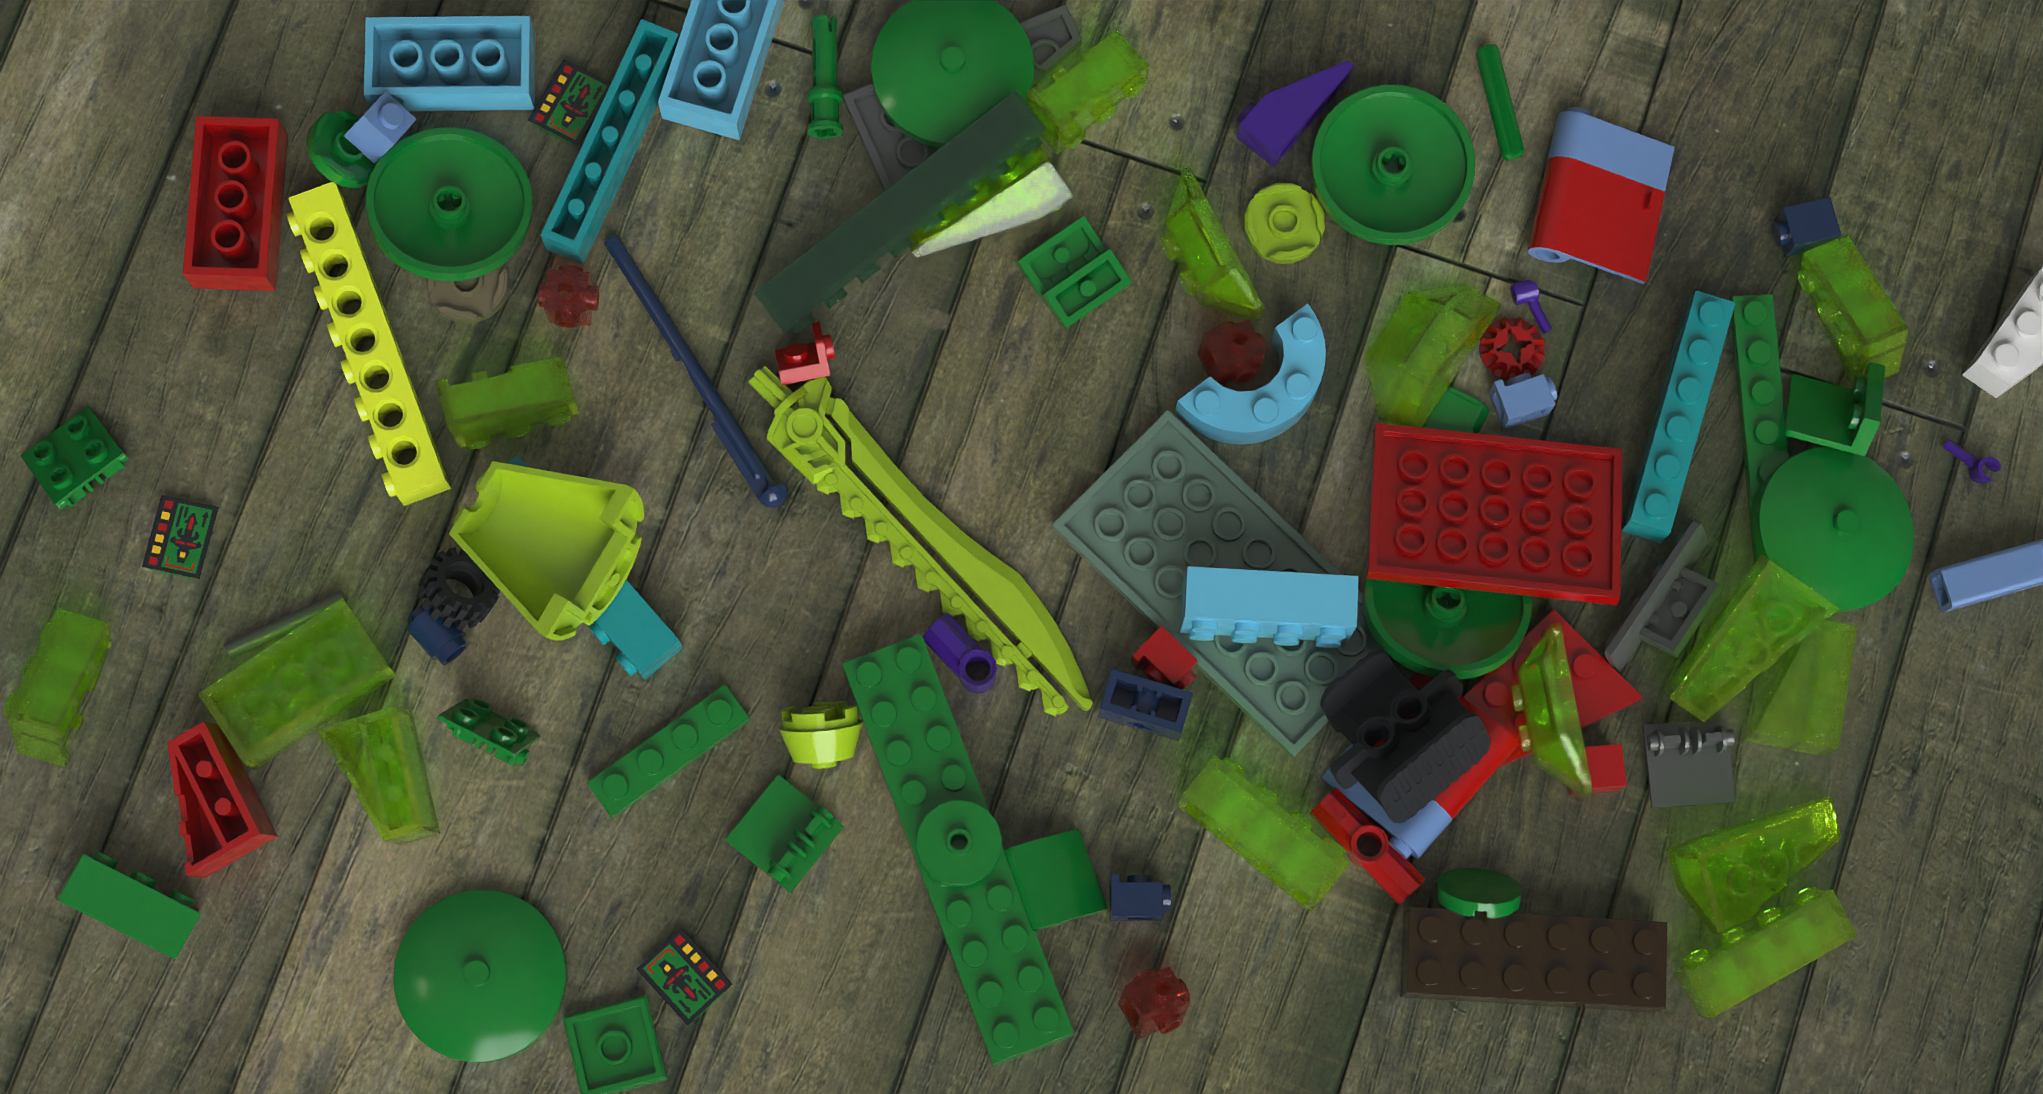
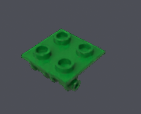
M89 406L85 407L21 455V458L52 502L61 510L66 506L72 508L77 501L87 495L82 488L83 486L91 493L95 491L89 483L94 478L103 485L105 482L99 474L103 473L108 479L120 469H124L123 463L129 460L128 456L116 444Z
M466 698L437 717L438 720L448 724L447 728L453 731L452 735L471 745L475 743V747L478 749L484 743L488 744L486 753L491 755L497 749L494 757L511 766H514L516 763L523 766L530 754V751L525 748L540 738V735L530 731V726L526 722L514 717L506 719L493 712V707L490 704L476 698H471L470 700Z
M778 774L725 841L792 893L844 826L834 819L828 810L821 805L819 807Z

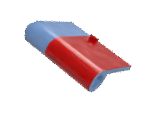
M1569 107L1566 111L1560 112L1556 117L1527 250L1528 254L1536 259L1553 263L1573 259L1644 284L1648 277L1675 147L1590 116L1591 113L1586 109Z
M1415 672L1409 678V681L1420 691L1434 678ZM1462 696L1457 700L1469 712L1476 713L1486 728L1491 741L1489 750L1476 765L1474 764L1469 771L1463 773L1457 781L1451 783L1445 791L1439 793L1434 800L1427 803L1428 805L1423 809L1421 808L1412 818L1407 819L1403 823H1394L1388 817L1383 807L1359 782L1348 789H1343L1334 779L1330 768L1321 777L1323 782L1333 789L1337 787L1352 804L1383 826L1391 837L1389 845L1405 859L1410 855L1420 858L1519 745L1515 737L1505 727ZM1420 712L1409 715L1407 720L1417 717ZM1388 739L1378 741L1374 747L1383 745ZM1351 744V745L1345 750V752H1346L1347 750H1349L1353 745Z

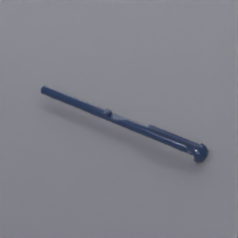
M618 235L608 238L604 245L668 343L675 361L682 360L694 386L717 420V422L711 423L712 428L755 493L758 501L769 508L782 505L788 496L786 483L776 484Z

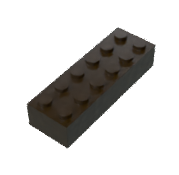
M1409 907L1403 912L1400 997L1652 1013L1666 1009L1667 922L1512 913L1505 917L1490 918L1486 917L1487 911H1475V916L1469 917L1448 909Z

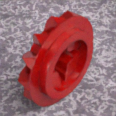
M1504 316L1490 324L1483 333L1479 344L1480 358L1485 368L1499 379L1508 381L1525 373H1530L1532 376L1544 360L1545 339L1537 331L1536 325L1529 324L1522 317L1506 318ZM1509 335L1510 338H1513L1515 344H1527L1524 348L1520 349L1517 361L1516 358H1513L1511 352L1500 351L1508 343Z

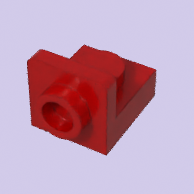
M819 321L811 323L815 342L808 344L794 343L783 349L774 350L781 385L830 376L828 359L835 358L831 334L822 335Z

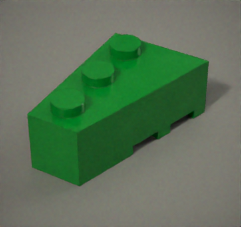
M94 850L91 857L80 852L55 897L56 900L176 960L201 913L192 909L196 901L175 890H172L169 897L154 890L153 888L157 883L156 880L136 870H133L129 877L115 870L118 861Z

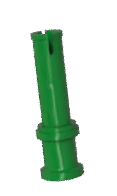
M818 15L811 19L813 83L812 88L807 93V103L811 105V123L807 125V134L815 139L830 140L843 135V125L839 122V105L843 102V93L837 87V19L832 16L829 23V15Z

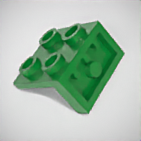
M1869 361L1863 376L1855 377L1851 389L1795 374L1792 375L1788 389L1784 434L1802 441L1865 456L1881 422L1885 365Z

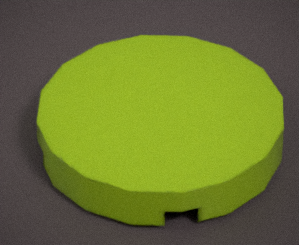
M1275 183L1262 188L1250 201L1244 214V234L1250 247L1261 258L1276 264H1293L1307 258L1318 247L1325 230V213L1319 200L1311 192L1309 194L1306 190L1301 189V186L1293 183Z

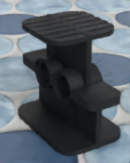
M1383 650L1368 653L1367 656L1356 662V665L1349 668L1345 674L1338 677L1333 684L1325 689L1320 701V706L1331 726L1337 732L1342 733L1353 745L1335 760L1330 767V772L1336 782L1343 789H1348L1359 782L1383 807L1388 817L1394 823H1403L1415 816L1421 808L1423 809L1427 806V803L1434 800L1439 793L1445 791L1463 773L1469 771L1474 764L1476 765L1486 755L1491 741L1480 717L1474 712H1469L1457 700L1463 692V686L1459 678L1450 669H1447L1419 691L1393 665L1389 655ZM1420 712L1417 717L1407 720L1409 715ZM1388 739L1383 745L1374 747L1378 741Z

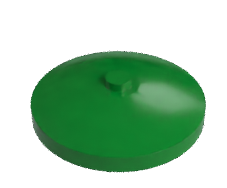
M911 0L888 19L877 37L871 62L873 88L877 101L886 117L908 137L925 145L943 149L974 147L1001 135L1023 112L1033 86L1034 57L1032 47L1019 21L1004 6L994 0Z
M1404 85L1373 86L1345 98L1333 108L1318 130L1311 154L1313 186L1321 205L1328 215L1349 233L1363 240L1382 245L1411 244L1425 240L1443 230L1463 208L1470 194L1475 176L1473 144L1465 125L1458 115L1434 95Z
M448 127L435 128L404 138L392 146L380 158L367 184V220L376 243L384 254L398 266L427 279L463 281L494 271L506 263L518 251L531 225L532 189L521 163L498 141L472 130Z
M1818 447L1803 451L1784 461L1771 472L1762 484L1755 501L1752 524L1753 536L1762 564L1770 577L1785 593L1808 607L1826 612H1849L1861 609L1888 595L1899 584L1907 571L1914 547V526L1908 503L1894 479L1880 465L1866 456L1831 447Z
M1374 579L1365 580L1362 595L1366 623L1381 648L1401 665L1433 678L1437 677L1444 670L1450 669L1459 680L1469 679L1487 674L1503 665L1521 645L1530 623L1532 611L1531 596Z
M464 891L448 896L433 904L410 926L399 946L395 959L394 993L400 1013L406 1024L429 1048L444 1056L463 1062H495L507 1059L526 1050L537 1042L553 1024L566 993V956L555 929L529 903L500 891Z

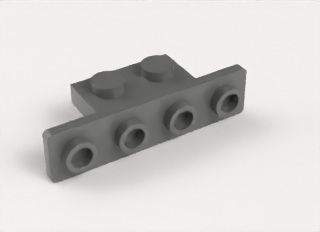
M1693 520L1687 530L1679 533L1674 542L1673 551L1665 563H1661L1655 568L1651 576V583L1642 597L1639 596L1632 602L1628 611V617L1621 628L1615 630L1609 636L1604 654L1609 664L1617 672L1622 671L1642 640L1677 658L1722 592L1719 583L1690 570L1709 541L1702 523Z

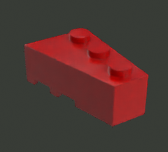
M203 721L167 742L174 794L178 796L182 821L179 822L180 836H184L187 862L184 863L186 876L206 878L278 837L223 725Z

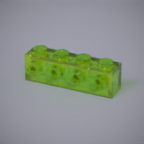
M1816 886L1808 887L1792 897L1795 903L1782 910L1779 907H1774L1756 917L1758 924L1745 931L1742 927L1731 930L1719 938L1722 943L1708 952L1706 948H1702L1684 957L1683 962L1685 965L1674 972L1698 1016L1712 1019L1858 936L1834 891L1827 889L1817 890Z

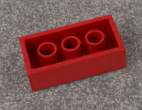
M196 116L183 275L194 289L276 291L288 134L279 119Z

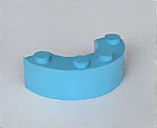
M1308 303L1275 327L1271 342L1278 353L1280 370L1269 384L1255 391L1238 392L1221 386L1210 376L1177 401L1175 414L1189 428L1209 439L1239 445L1253 444L1272 439L1298 422L1316 395L1323 376L1326 359L1323 331Z

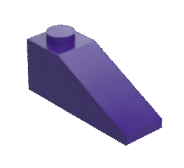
M1349 61L1342 62L1265 94L1256 105L1250 102L1237 118V122L1240 124L1236 138L1271 166L1275 167L1348 82L1354 65Z

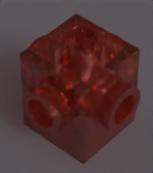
M563 265L559 267V270H547L546 283L540 282L538 305L539 307H544L549 322L565 328H575L579 325L591 326L592 310L597 311L599 306V286H594L590 273L584 272L583 268ZM561 292L572 294L569 296H562Z
M1249 319L1238 323L1228 321L1203 334L1197 354L1208 377L1211 376L1220 385L1232 381L1243 383L1258 374L1266 355V345L1262 335L1258 332L1255 333Z
M1170 966L1157 972L1154 969H1149L1137 975L1131 983L1124 986L1118 1005L1139 1040L1158 1031L1161 1034H1166L1177 1029L1183 1023L1184 1016L1189 1007L1190 994L1184 981L1176 978Z

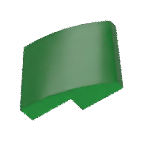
M1085 216L1079 217L1015 261L1030 285L1065 329L1133 283L1111 249L1105 248Z
M1079 829L1036 839L1004 850L1033 931L1058 926L1067 921L1095 915L1108 909Z

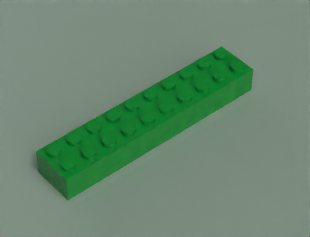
M922 634L842 663L844 675L855 704L858 706V712L863 720L864 728L992 1067L1072 1037L1074 1034L1072 1025L1037 934L1030 925L1003 845H1001V855L993 871L981 881L965 887L947 886L935 880L920 863L916 849L918 828L926 814L936 806L952 800L972 801L989 811ZM956 835L951 840V846L956 850L964 849L968 843L967 839L962 835Z

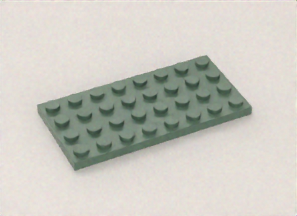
M1169 410L1052 524V529L1157 630L1162 626L1198 660L1196 667L1292 759L1329 723L1320 706L1325 689L1333 684L1338 677L1345 674L1349 668L1356 665V662L1367 656L1368 653L1383 650L1368 628L1363 612V594L1359 590L1357 627L1349 641L1341 642V647L1338 648L1318 647L1314 640H1299V644L1293 646L1277 645L1273 643L1274 638L1257 637V642L1237 643L1231 641V636L1215 635L1214 640L1198 641L1190 639L1189 633H1180L1182 582L1187 566L1342 574Z

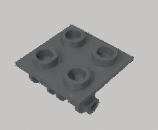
M1727 719L1643 724L1651 808L1736 803L1730 746H1734L1735 736L1733 729H1728Z

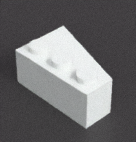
M2043 267L2027 281L1962 374L1995 398H1998L2043 365Z

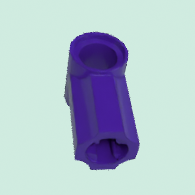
M948 613L929 627L922 636L924 642L960 679L962 686L969 692L976 694L984 693L991 689L997 675L996 661L993 656L983 650ZM980 662L988 667L990 673L987 678L975 681L968 677L966 669L970 664Z

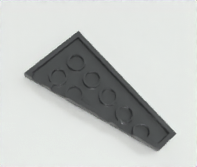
M1066 4L1020 23L1032 47L1034 57L1033 86L1082 44V38ZM873 83L843 95L845 106L891 207L959 150L928 146L902 133L892 124L881 109L874 92Z

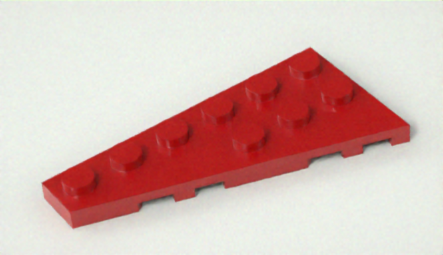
M1554 609L1524 637L1518 650L1507 662L1487 673L1463 697L1505 727L1518 741L1519 745L1500 767L1531 754L1643 699Z

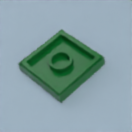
M647 995L563 1017L581 1094H615L668 1080Z

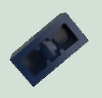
M1111 669L1098 718L1179 741L1193 693Z

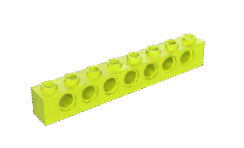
M330 182L289 197L288 199L293 210L286 214L295 237L302 235L306 245L305 249L300 250V254L308 273L315 271L320 285L313 287L321 309L329 308L333 322L327 324V328L335 347L342 345L347 359L340 361L349 385L356 382L360 397L355 398L354 402L363 422L369 420L374 434L368 436V440L375 458L380 459L383 457L388 472L381 475L389 496L397 495L401 503L406 506L451 489L340 188L336 183ZM322 228H334L330 238L326 240L316 239L318 231ZM344 263L348 265L346 272L342 276H329L331 268L336 264ZM352 300L361 301V307L357 312L353 314L343 313L346 303ZM362 338H375V343L370 350L365 352L356 350L357 343ZM378 374L389 375V380L384 387L380 389L370 388V382L373 377ZM393 411L403 413L402 420L396 426L387 427L383 425L384 418L388 413ZM408 448L417 451L416 457L411 463L406 465L397 463V457L401 451Z

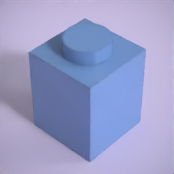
M385 91L345 133L344 137L375 164L415 122L416 118Z

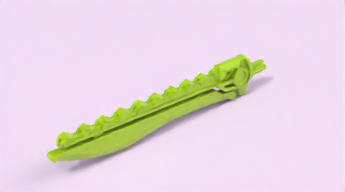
M766 366L761 370H757L754 373V377L748 383L775 409L774 419L768 430L767 440L813 485L817 484V491L827 495L838 492L840 494L842 515L851 519L862 516L865 519L868 540L878 544L887 540L890 543L892 564L901 568L912 565L915 568L917 588L927 593L938 590L941 597L942 612L944 614L948 613L951 617L962 614L966 620L967 634L973 640L980 642V640L988 639L991 643L992 656L996 664L1003 667L1014 664L1016 666L1019 688L1029 692L1039 689L1042 694L1045 713L1056 717V715L1065 713L1069 706L1066 704L1064 697L1028 661L1031 656L1082 710H1090L1093 702L1068 643L1048 610L1022 576L965 534L922 495L850 412L845 402L840 398H830L832 387L826 376L809 380L798 390L792 392L786 385H781V380ZM826 416H831L834 424L851 443L852 464L1019 642L1016 647L845 465V440Z

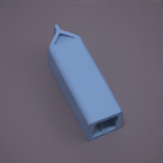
M2043 539L1944 566L1931 572L1929 580L1940 611L1945 613L2043 585Z

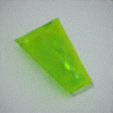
M1118 31L1082 54L1079 58L1081 62L1069 72L1062 68L1054 73L1053 79L1056 82L1042 92L1036 86L1026 92L1025 121L1057 155L1066 147L1069 150L1077 147L1087 136L1086 130L1096 122L1100 125L1107 122L1118 109L1116 105L1126 97L1130 100L1135 98L1148 84L1146 80L1148 79L1150 65Z
M1843 236L1803 252L1801 268L1798 271L1799 283L1804 292L1809 294L1851 384H1853L1856 376H1863L1869 361L1885 365L1884 378L1898 373L1908 327L1849 236Z
M562 356L514 365L510 367L511 372L491 378L487 377L486 371L473 373V382L449 386L447 378L435 380L447 427L460 448L467 446V449L470 450L479 449L489 445L493 438L506 434L509 438L520 437L532 431L531 427L547 423L548 426L561 425L572 419L571 415L580 413Z
M58 608L52 622L47 621L43 626L39 640L40 647L35 657L30 656L25 662L22 671L23 681L17 693L12 692L9 695L4 707V716L7 718L18 754L66 768L71 755L66 754L65 745L71 729H81L84 717L77 715L87 691L94 692L112 640L107 622Z
M1815 618L1802 629L1780 671L1777 681L1770 694L1767 695L1752 728L1749 729L1744 739L1745 741L1825 757L1839 749L1857 626Z
M393 706L316 729L321 739L326 741L337 759L336 763L341 772L346 774L357 792L358 800L383 841L403 845L440 834L412 711Z

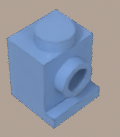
M1530 373L1518 375L1508 380V386L1506 387L1501 379L1495 381L1488 392L1502 430L1549 415L1555 406L1554 400H1557L1554 382L1551 377H1545L1544 374L1531 378Z

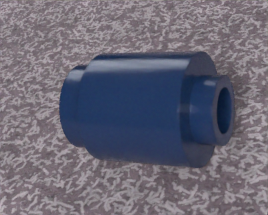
M420 605L409 615L408 619L411 623L407 627V631L432 660L438 659L443 666L447 665L461 655L468 647L469 643L464 638L465 632L462 629H456V622H453L449 628L443 626V617L439 616L435 621L430 617L434 610L430 608L425 611L422 605Z

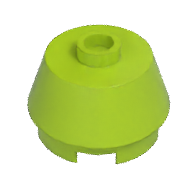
M846 701L814 702V706L803 708L802 713H797L796 706H790L781 710L782 725L778 729L793 762L811 764V768L823 769L837 766L836 761L846 760L854 756L863 720L858 718L857 704L847 707Z

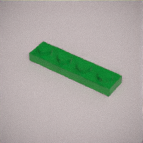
M724 684L588 781L587 784L613 819L748 723L750 718Z

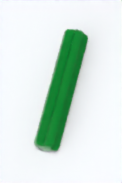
M1495 44L1484 45L1478 48L1476 58L1501 156L1505 161L1515 160L1522 157L1525 150L1499 48Z

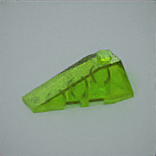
M1030 126L996 147L985 157L989 164L974 178L972 175L967 174L958 182L961 187L954 197L950 200L938 201L903 233L916 258L1040 219L1047 213L1059 210L1068 199L1073 197L1065 180Z
M1824 797L1700 835L1667 849L1677 890L1712 934L1719 935L1752 921L1761 912L1760 907L1774 894L1780 895L1788 887L1787 882L1802 868H1809L1841 838V833L1832 798Z

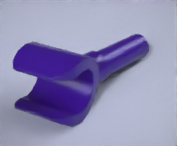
M1525 280L1511 285L1510 291L1514 304L1528 303L1530 311L1534 315L1543 334L1552 330L1538 301L1539 290L1537 284L1534 281Z
M1950 439L1943 446L1944 449L1969 467L1970 478L1976 483L1984 484L1992 481L1984 475L1982 471L1983 465L1993 472L2001 470V465L1997 459L1993 457L1978 459Z

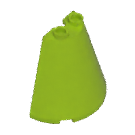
M492 461L487 471L483 472L477 480L476 492L479 495L476 502L470 508L464 507L458 512L449 535L539 634L550 640L569 639L576 635L574 628L581 623L590 626L612 603L625 583L637 557L642 537L636 534L637 521L641 522L644 520L642 499L634 488L625 484Z

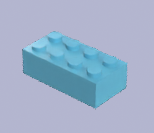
M691 0L658 100L662 119L740 140L785 0Z
M530 16L366 17L364 97L369 107L387 91L407 111L534 110L536 32Z
M1187 566L1182 582L1180 633H1189L1190 639L1198 641L1214 640L1215 635L1231 636V641L1237 643L1257 642V637L1274 638L1273 643L1277 645L1293 646L1298 645L1299 640H1314L1318 647L1338 648L1341 647V642L1349 641L1357 627L1359 576Z

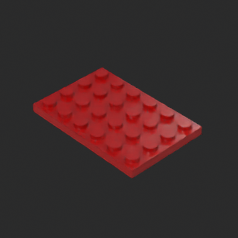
M1375 423L1372 445L1366 579L1617 605L1620 600L1622 449Z

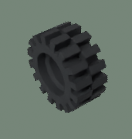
M456 547L449 548L446 553L444 551L439 552L433 558L418 583V586L421 587L418 591V598H425L421 604L423 609L426 611L432 608L434 611L430 617L435 621L439 616L443 617L444 622L442 625L448 628L453 622H456V629H464L467 624L469 628H473L478 622L481 623L500 597L498 594L501 592L463 549L458 554ZM446 579L458 580L470 589L473 598L462 597L453 592L448 586Z

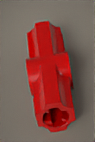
M1337 787L1309 813L1347 852L1351 862L1362 867L1398 905L1426 880L1407 859L1403 858L1389 845L1388 837L1384 830L1374 826ZM1361 836L1373 838L1378 846L1377 855L1368 857L1361 854L1357 848V839Z

